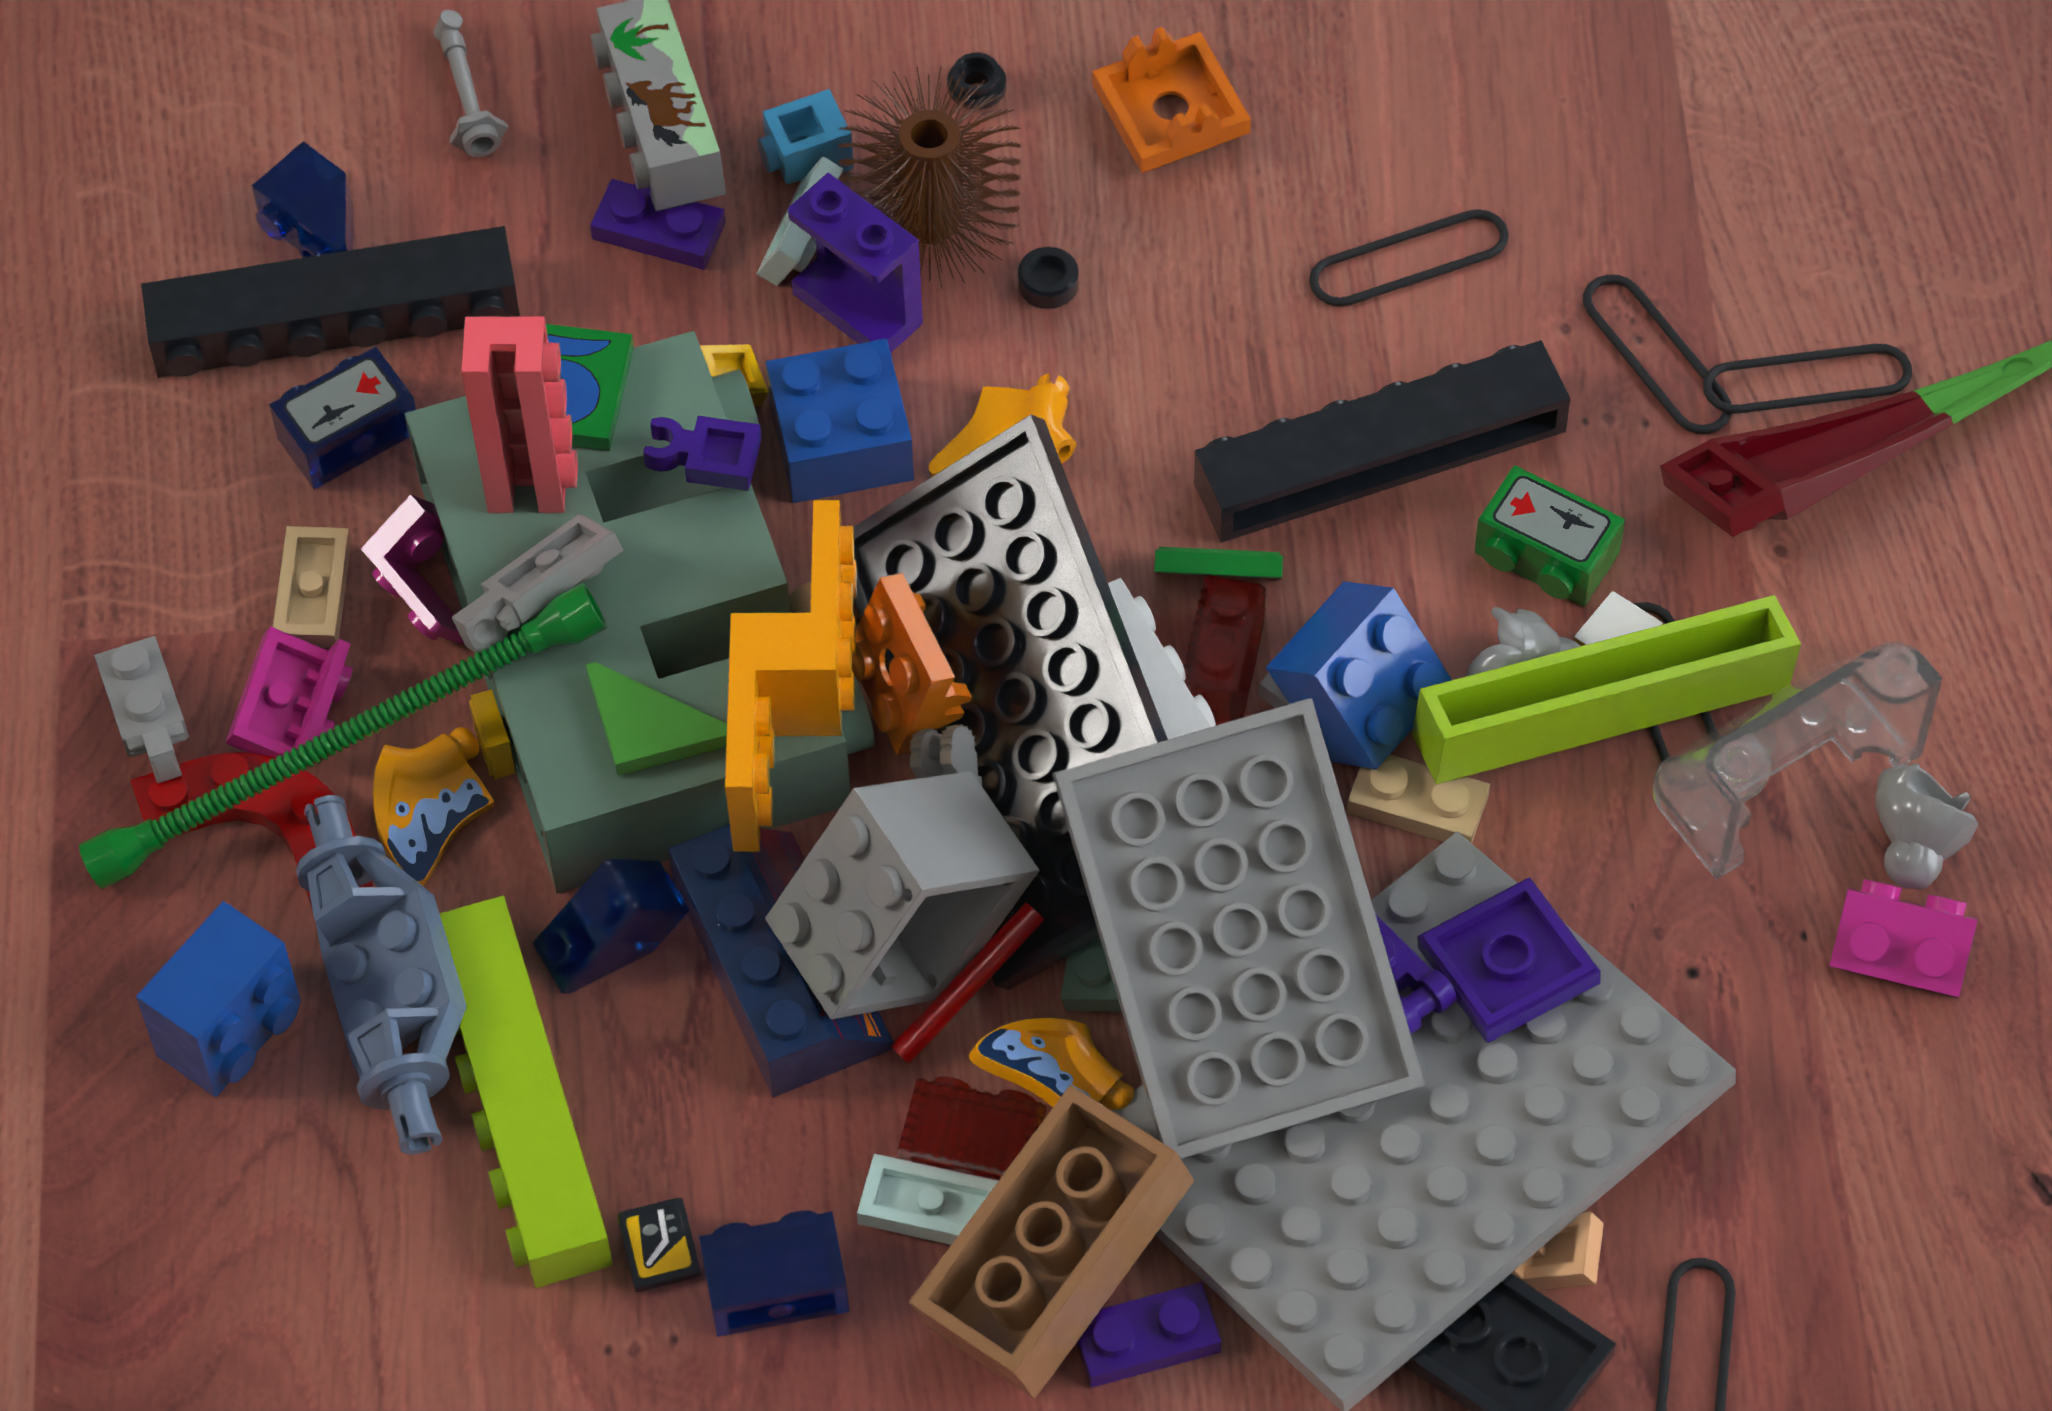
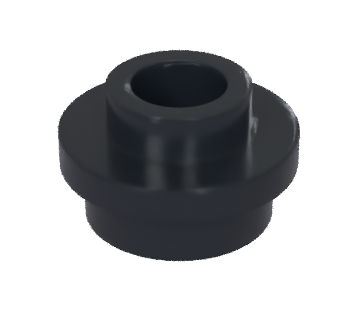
M974 52L963 55L955 62L948 73L947 89L953 76L948 91L950 96L964 71L951 97L955 102L964 87L956 104L960 103L972 84H981L985 80L983 85L964 103V108H968L973 99L975 100L969 109H972L980 100L981 102L977 106L990 96L992 97L989 100L998 96L978 110L989 108L997 104L1005 94V72L997 61L988 54ZM973 86L972 89L970 90V92H969V93L967 94V96L965 97V99H966L978 86Z

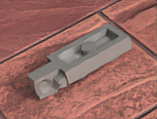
M578 514L481 583L484 594L452 616L453 623H455L466 647L481 654L482 649L486 648L489 650L490 645L496 646V642H503V639L507 637L508 631L518 628L520 622L523 623L531 617L538 616L554 597L568 591L580 581L591 579L599 574L608 561L624 550L613 531L584 515Z
M152 636L94 655L127 756L134 757L147 753L157 784L182 776L172 744L187 740L189 734L156 637Z

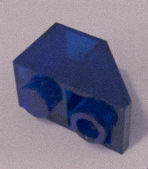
M302 141L252 185L258 210L255 215L256 220L272 239L276 241L285 239L298 249L302 258L353 250V204L346 173L306 142Z
M605 859L532 944L561 993H573L652 953L686 916L690 909L660 861Z

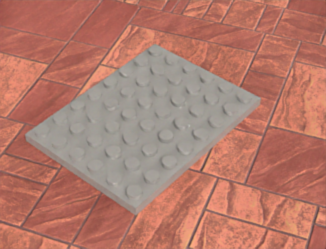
M1457 831L1378 894L1371 902L1374 912L1432 969L1418 949L1417 936L1517 884V882ZM1567 926L1601 971V984L1488 1044L1457 1002L1442 1013H1437L1433 1010L1421 1019V1028L1411 1034L1425 1086L1181 1159L1194 1182L1155 1236L1340 1411H1349L1568 1226L1580 1213L1587 1210L1736 1084V1069L1569 926ZM1408 986L1398 994L1405 998L1414 991ZM1141 1085L1135 1090L1134 1098L1125 1108L1120 1110L1112 1109L1111 1111L1159 1140L1145 1089Z

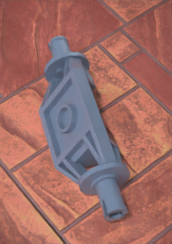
M335 795L323 796L314 800L318 814H316L315 807L312 804H308L304 809L316 848L310 850L299 860L295 869L300 886L310 892L322 958L351 1061L360 1078L356 1087L361 1103L369 1108L391 1109L401 1152L410 1155L421 1154L432 1150L431 1143L438 1146L442 1141L429 1098L444 1088L450 1078L445 1059L467 1005L434 894L387 858L381 843L373 838L353 837L346 813L347 807L342 797ZM372 880H373V882H374V883L376 884V886H377V887H360V886H362V885H364V884H366V883H368V882H370V881H372ZM420 1037L417 1053L402 1055V1049Z

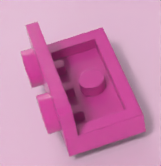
M270 626L260 641L225 743L247 753H258L276 757L278 755L283 756L285 751L291 753V748L296 747L298 749L299 744H305L307 740L313 741L314 736L320 737L322 732L327 733L328 729H333L334 721L326 717L331 702L338 703L349 684L353 668L344 663L351 643L338 639L328 651Z
M1863 879L1861 890L1847 888L1829 966L1955 997L1960 996L1978 921L1974 917L1964 915L1967 903L1928 894L1925 906L1899 900L1902 891L1901 887Z

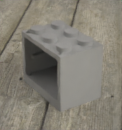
M971 771L853 788L765 917V920L830 1019L933 1001L975 955L985 947L1037 875L1039 869Z

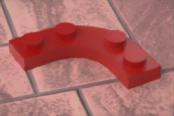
M245 752L207 755L180 763L179 767L182 776L157 784L154 772L131 779L130 782L143 821L149 818L159 820L160 816H166L168 812L174 813V809H181L183 804L188 805L191 800L196 802L197 797L203 798V794H210L212 789L218 790V786H225V783L228 781L232 782L233 778H239L241 774L247 775V771H254L255 767H261L264 762L269 764V760L272 758L276 760V757ZM300 770L297 775L292 773V778L287 779L285 777L284 782H278L276 786L270 785L269 790L263 789L261 794L256 793L255 797H249L245 802L241 800L240 805L234 804L232 809L227 808L224 813L219 811L218 816L214 817L212 815L211 820L205 819L203 824L198 823L197 827H190V830L188 832L183 831V834L213 824L232 821L262 825L282 838L293 855L297 866L299 860L304 855L316 848L309 821L306 820L304 813L305 807L308 804L314 805L316 814H318L314 800L335 794L316 776L307 770ZM348 817V820H349V824H350V827H351V830H352L353 837H355L356 834H355V832H354L352 823H351V821H350V819H349V817ZM370 881L360 887H373V883ZM305 890L312 908L310 892Z

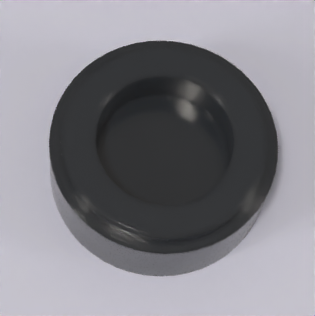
M1041 247L1032 250L1023 257L1018 267V288L1022 297L1029 304L1038 308L1053 309L1067 304L1076 295L1079 286L1078 265L1068 252L1056 247Z

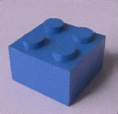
M887 338L765 361L769 403L793 503L914 480L912 438Z
M1346 581L1342 582L1266 666L1267 671L1289 704L1312 698L1330 762L1376 770L1413 729L1420 689L1452 680L1393 587Z
M225 901L212 912L136 995L156 1056L215 1098L230 1082L236 1083L249 1072L259 1049L273 1034L279 1035L292 1024L301 1004L285 943Z

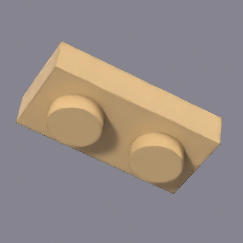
M286 526L273 621L274 628L321 648H331L339 639L352 544L349 528Z
M1389 755L1377 770L1360 767L1348 799L1347 814L1442 842L1458 831L1472 843L1489 796L1490 784L1469 777L1436 784L1427 765Z

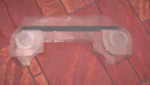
M1887 642L1824 664L1667 757L1658 766L1654 776L1652 787L1653 800L1661 813L1717 880L1743 863L1745 851L1739 842V831L1749 825L1751 811L1744 802L1759 794L1766 787L1770 776L1830 740L1834 741L1851 763L1862 757L1864 752H1877L1890 757L1889 762L1893 767L1907 765L1922 756L1942 677L1923 654L1913 646L1901 642Z

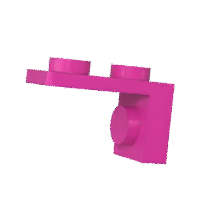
M410 495L361 550L377 567L372 572L375 580L397 598L402 597L412 609L408 614V618L423 635L431 640H437L439 637L463 644L464 641L452 620L453 612L416 570V567L421 562L431 558L443 543L444 534L435 505L432 502Z

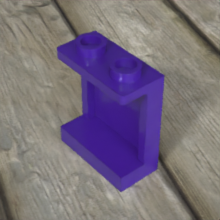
M826 173L788 208L789 219L815 239L817 258L792 280L793 295L858 344L887 338L890 353H892L923 324L919 240L830 173Z

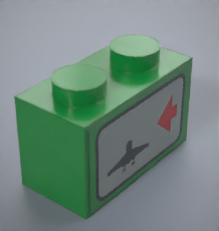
M1514 465L1478 519L1474 553L1482 556L1489 565L1500 571H1512L1538 584L1545 593L1554 598L1569 599L1585 607L1620 553L1625 519Z

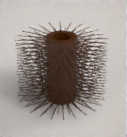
M916 66L920 93L918 82L916 84L921 111L918 98H916V106L906 76L905 79L914 106L895 71L893 72L906 95L911 115L908 113L895 87L894 90L904 109L886 86L885 88L893 99L873 80L894 103L901 119L895 115L884 99L883 101L893 115L875 97L873 98L882 107L866 95L864 96L870 101L856 94L894 119L897 126L891 125L885 116L884 118L888 123L883 122L875 113L874 115L879 120L866 111L864 112L869 116L860 111L857 113L844 110L867 118L884 127L890 133L885 131L878 132L875 128V131H871L865 127L868 130L866 131L859 126L857 127L860 129H857L851 125L850 127L845 126L846 128H838L840 130L861 132L881 141L869 144L866 142L861 144L857 141L860 145L854 142L838 144L841 145L837 146L838 148L857 147L876 154L860 160L846 157L839 160L838 164L844 165V167L859 163L875 170L864 175L858 173L861 176L851 173L853 175L846 173V175L842 174L838 178H841L839 180L844 182L858 180L856 182L858 183L864 180L876 185L861 192H854L860 196H865L864 198L869 197L877 200L871 203V205L889 218L896 217L891 220L900 224L899 226L919 240L920 276L926 244H929V281H931V244H933L942 289L939 270L940 264L942 273L939 255L940 248L942 258L941 247L952 278L954 279L944 247L963 280L952 258L946 239H949L964 268L965 266L955 246L972 268L973 266L966 256L985 274L965 252L957 235L962 238L974 256H976L965 239L983 257L984 255L977 248L990 258L992 257L989 254L1000 259L965 236L961 228L966 229L974 238L970 232L973 231L984 243L986 242L977 233L981 234L992 244L994 243L988 238L997 243L1000 241L1013 244L1012 242L988 235L967 221L973 222L975 225V222H980L985 228L986 226L983 223H987L993 229L995 228L989 223L998 228L1001 226L1006 229H1014L1013 227L1017 228L1019 226L995 222L976 212L992 211L995 214L993 210H1000L1009 214L1008 212L1014 213L1017 212L1015 210L1019 211L1020 208H1016L1019 206L1002 208L984 202L982 199L991 196L995 198L994 195L1002 199V196L1014 198V196L1018 197L1020 195L1016 194L1020 193L1016 189H1007L1000 192L983 185L996 179L1002 183V180L1009 183L1010 181L1015 182L1014 180L1018 181L1017 179H1020V177H1017L1019 176L1017 174L1003 173L998 175L1000 172L993 174L984 170V168L998 163L1015 166L1018 165L1017 163L1020 164V159L1016 160L1017 158L1012 159L1013 157L999 160V158L996 159L983 153L1005 146L1021 148V145L1017 144V142L1013 143V141L999 144L1001 141L993 144V142L984 143L977 141L996 132L1020 128L1018 126L1007 127L1008 125L998 129L1001 127L1000 125L993 130H990L993 128L992 126L987 131H983V128L980 132L973 131L968 133L982 122L1014 111V109L1010 111L1007 109L1002 112L999 110L987 117L993 112L991 111L984 118L977 121L984 114L983 112L973 123H970L975 116L973 115L966 125L961 126L963 120L971 113L998 96L989 100L992 97L990 96L977 106L981 102L980 100L964 115L975 99H973L962 116L957 119L964 103L985 80L965 99L974 86L973 84L954 109L964 89L963 87L949 115H947L951 97L964 71L944 106L953 76L951 77L940 109L941 98L939 101L941 82L939 86L941 66L933 110H930V78L928 74V110H926L918 67ZM898 108L906 115L907 118L905 120L901 116ZM960 108L955 119H953V114ZM953 234L956 236L960 246L951 237Z

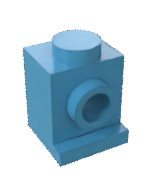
M830 89L762 111L764 136L757 139L760 157L768 173L776 170L780 171L786 185L802 180L822 157L842 167L843 173L854 169V164L845 167L838 164V161L845 159V157L853 158L852 147H837L841 146L838 145L841 143H851L852 135L849 130L838 129L841 127L846 128L847 124Z

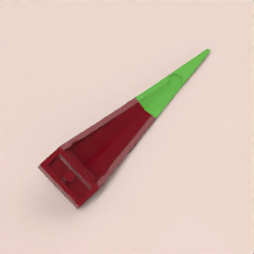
M2052 340L1974 371L1867 405L1767 429L1712 438L1660 465L1664 486L1732 537L1744 531L1754 529L1767 519L1788 520L2052 368Z

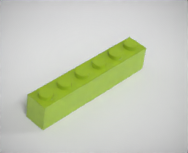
M1772 595L1421 688L1412 736L1435 783L1440 784L1789 690L1801 642L1776 596Z
M504 895L439 913L467 1005L455 1035H461L466 1053L454 1056L464 1094L477 1091L483 1109L471 1113L481 1152L494 1148L500 1168L488 1171L498 1210L511 1206L517 1226L505 1229L515 1268L528 1265L534 1286L539 1288L613 1266L606 1230Z

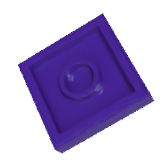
M1530 877L1417 936L1419 951L1433 970L1440 971L1450 981L1457 994V1003L1487 1044L1601 984V971Z

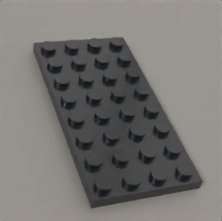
M1032 414L854 526V560L857 563V598L854 600L861 618L880 577L903 573L911 591L921 595L926 605L923 614L955 676L953 682L966 684L972 696L970 702L960 705L964 712L962 718L933 730H938V734L943 735L942 731H945L946 727L961 724L968 726V730H972V735L975 736L974 742L976 743L974 749L977 751L978 776H982V788L1039 869L1037 875L993 934L994 936L1025 902L1045 919L992 976L995 987L1008 990L1100 938L1052 773L1168 740L1044 419ZM887 648L885 666L889 673L890 662L894 656Z

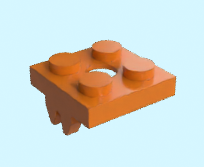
M1163 27L1155 29L1152 42L1148 46L1143 45L1138 35L1134 36L1123 50L1121 61L1092 71V86L1141 173L1250 133L1251 118L1201 31L1174 41L1172 36ZM1174 95L1178 98H1183L1187 102L1189 109L1185 115L1179 113L1172 120H1166L1155 113L1153 106L1160 97Z
M903 573L879 578L856 629V652L852 655V672H854L857 681H861L872 704L873 717L880 731L887 734L897 755L911 752L909 749L911 747L910 740L913 739L912 735L916 734V731L941 728L962 718L964 712L960 705L970 702L972 698L966 684L953 682L955 676L923 614L926 605L919 593L911 591ZM887 648L894 656L890 662L889 673L885 666Z

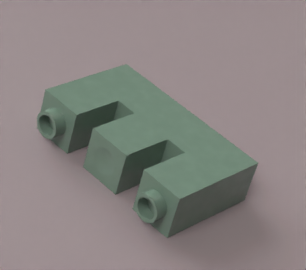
M695 331L633 349L611 450L572 446V450L577 451L578 481L577 488H566L564 513H539L534 486H515L513 513H488L466 396L405 413L418 480L425 500L435 505L444 534L441 549L461 609H464L484 594L481 583L578 514L584 515L613 531L624 550L608 561L599 574L591 579L580 581L575 585L585 583L604 616L607 629L578 644L553 646L538 654L527 652L525 657L519 656L517 661L512 659L510 665L505 663L504 668L500 669L497 667L496 672L490 671V675L484 676L488 690L492 689L510 741L515 771L556 894L670 860L668 848L730 825L725 792L726 747L617 776L587 676L586 664L597 662L727 723L731 613H791L788 583L752 485L750 484L749 491L689 483L686 482L685 466L679 465L675 469L664 472L654 471L645 466L643 455L645 446L663 448L670 444L668 441L652 439L650 423L653 418H671L677 421L683 429L694 431L697 416L758 424L751 394L741 370L737 369L711 377ZM531 617L523 623L520 622V626L518 628L508 631L507 637L511 639V634L516 633L518 635V631L522 629L521 625L535 619L536 617ZM855 675L854 711H842V736H774V768H769V787H772L773 824L772 826H760L761 829L777 828L840 809L851 793L848 755L875 747L871 719Z

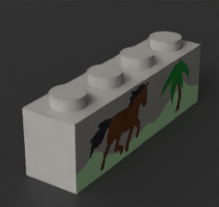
M629 0L596 8L600 32L590 35L592 50L597 68L603 69L608 67L610 71L603 74V80L611 109L622 107L623 110L622 113L616 114L624 149L635 147L636 153L629 154L637 189H649L656 211L726 195L720 150L668 0Z

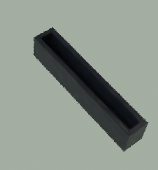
M505 226L141 283L148 344L158 378L171 375L190 376L199 371L234 365L247 367L255 365L260 361L290 356L310 357L322 351L352 346L372 347L383 341L408 337H433L442 332L464 329L465 317H520Z
M1542 340L1524 346L1510 345L1498 350L1492 356L1467 364H1450L1441 368L1433 375L1408 383L1403 381L1393 382L1384 386L1376 393L1351 401L1337 400L1327 404L1319 411L1294 419H1277L1268 423L1263 429L1238 437L1225 436L1217 438L1205 447L1195 450L1194 485L1222 543L1565 433L1571 398Z

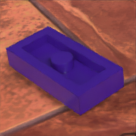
M611 178L590 224V230L593 240L705 270L726 222L724 209L700 202H692L656 211L648 188L638 190L634 184Z
M1199 1282L1100 1309L1076 1343L1090 1387L1093 1388L1221 1353L1222 1342L1203 1284Z

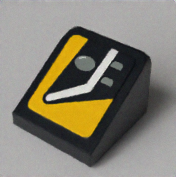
M673 1198L622 1211L617 1215L636 1293L701 1276L682 1198Z

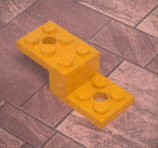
M813 500L811 612L731 613L725 792L733 852L760 851V826H772L773 791L772 787H769V768H774V736H842V711H854L855 681L854 672H852V655L856 652L855 615H853V599L857 598V563L854 560V526H842L840 500Z

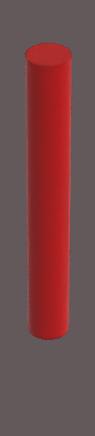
M1025 902L990 939L985 947L975 955L891 1045L892 1049L910 1064L1045 919Z

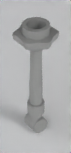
M444 10L439 16L433 34L441 43L444 57L449 60L466 115L458 119L456 128L450 136V144L462 149L467 155L484 157L492 154L499 148L508 125L504 120L495 117L487 110L480 112L466 59V44L463 35L459 33L463 19L460 14L453 10Z

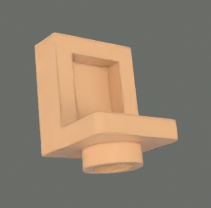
M1592 1212L1580 1213L1568 1226L1521 1264L1512 1274L1536 1290L1596 1285L1604 1223Z

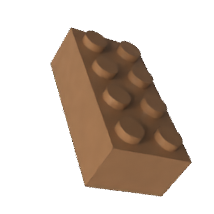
M1069 1085L909 1303L930 1330L1035 1399L1188 1191L1194 1179L1176 1151L1072 1085Z

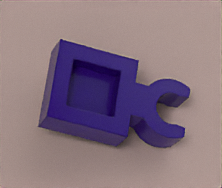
M697 416L695 428L692 431L683 429L677 421L671 418L657 417L651 419L652 439L668 441L670 444L663 448L644 447L643 455L647 468L664 472L682 465L685 466L686 482L749 491L761 442L760 424Z

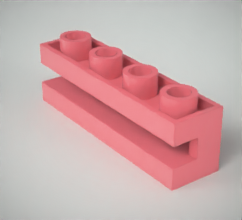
M465 317L461 373L488 513H513L515 486H534L539 513H564L566 488H577L578 458L577 451L572 450L571 415H566L565 379H560V344L548 342L545 317Z

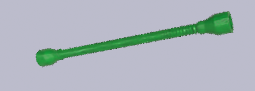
M581 583L554 597L535 619L521 625L522 629L518 631V635L513 633L511 634V639L505 637L503 642H496V646L490 645L489 650L484 648L481 654L476 652L474 658L469 656L467 661L461 660L459 665L453 664L452 669L447 667L445 673L440 671L437 673V676H430V681L424 679L423 684L417 683L415 688L409 687L408 692L406 690L401 691V696L395 694L393 699H386V703L380 702L379 707L374 705L371 707V710L366 709L364 715L362 713L357 714V719L351 717L349 722L343 721L342 726L339 724L335 726V730L330 728L327 733L322 732L320 737L314 736L313 741L307 740L305 744H299L298 749L296 747L291 748V753L285 751L283 756H276V760L270 759L269 764L266 762L262 763V766L255 767L254 771H247V775L241 774L239 778H233L232 782H226L225 786H218V790L212 789L210 794L205 793L203 798L197 797L196 802L191 800L188 805L183 804L181 809L176 808L174 813L168 812L166 816H160L159 820L149 818L136 826L107 829L79 844L80 855L87 871L101 889H106L133 875L152 853L165 847L168 838L174 839L176 835H182L183 831L188 832L190 827L195 828L198 823L203 824L205 819L211 820L212 815L214 817L218 816L219 811L224 813L227 808L232 809L234 804L240 805L241 800L245 802L249 797H255L256 793L261 794L263 789L269 790L270 785L276 786L278 782H284L285 777L287 779L292 778V773L297 775L300 770H307V766L313 767L314 762L317 764L321 763L322 759H328L329 755H336V751L342 752L343 747L350 748L351 743L353 745L358 743V739L360 741L365 740V735L371 737L373 732L379 733L380 728L383 730L387 728V724L392 726L395 724V721L400 722L402 716L407 718L409 713L415 714L417 709L423 710L424 705L429 707L431 701L436 703L439 701V698H446V694L452 695L453 690L460 691L461 686L464 688L468 686V682L470 684L475 683V678L481 680L483 675H490V671L496 672L497 667L500 669L504 668L505 663L510 665L512 659L517 661L519 656L525 657L527 652L538 654L553 646L578 644L607 629V624L595 598L585 583Z

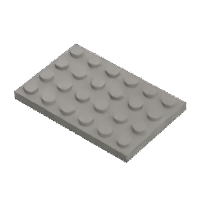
M1312 698L1052 773L1160 1142L1176 1151L1182 1159L1425 1086Z

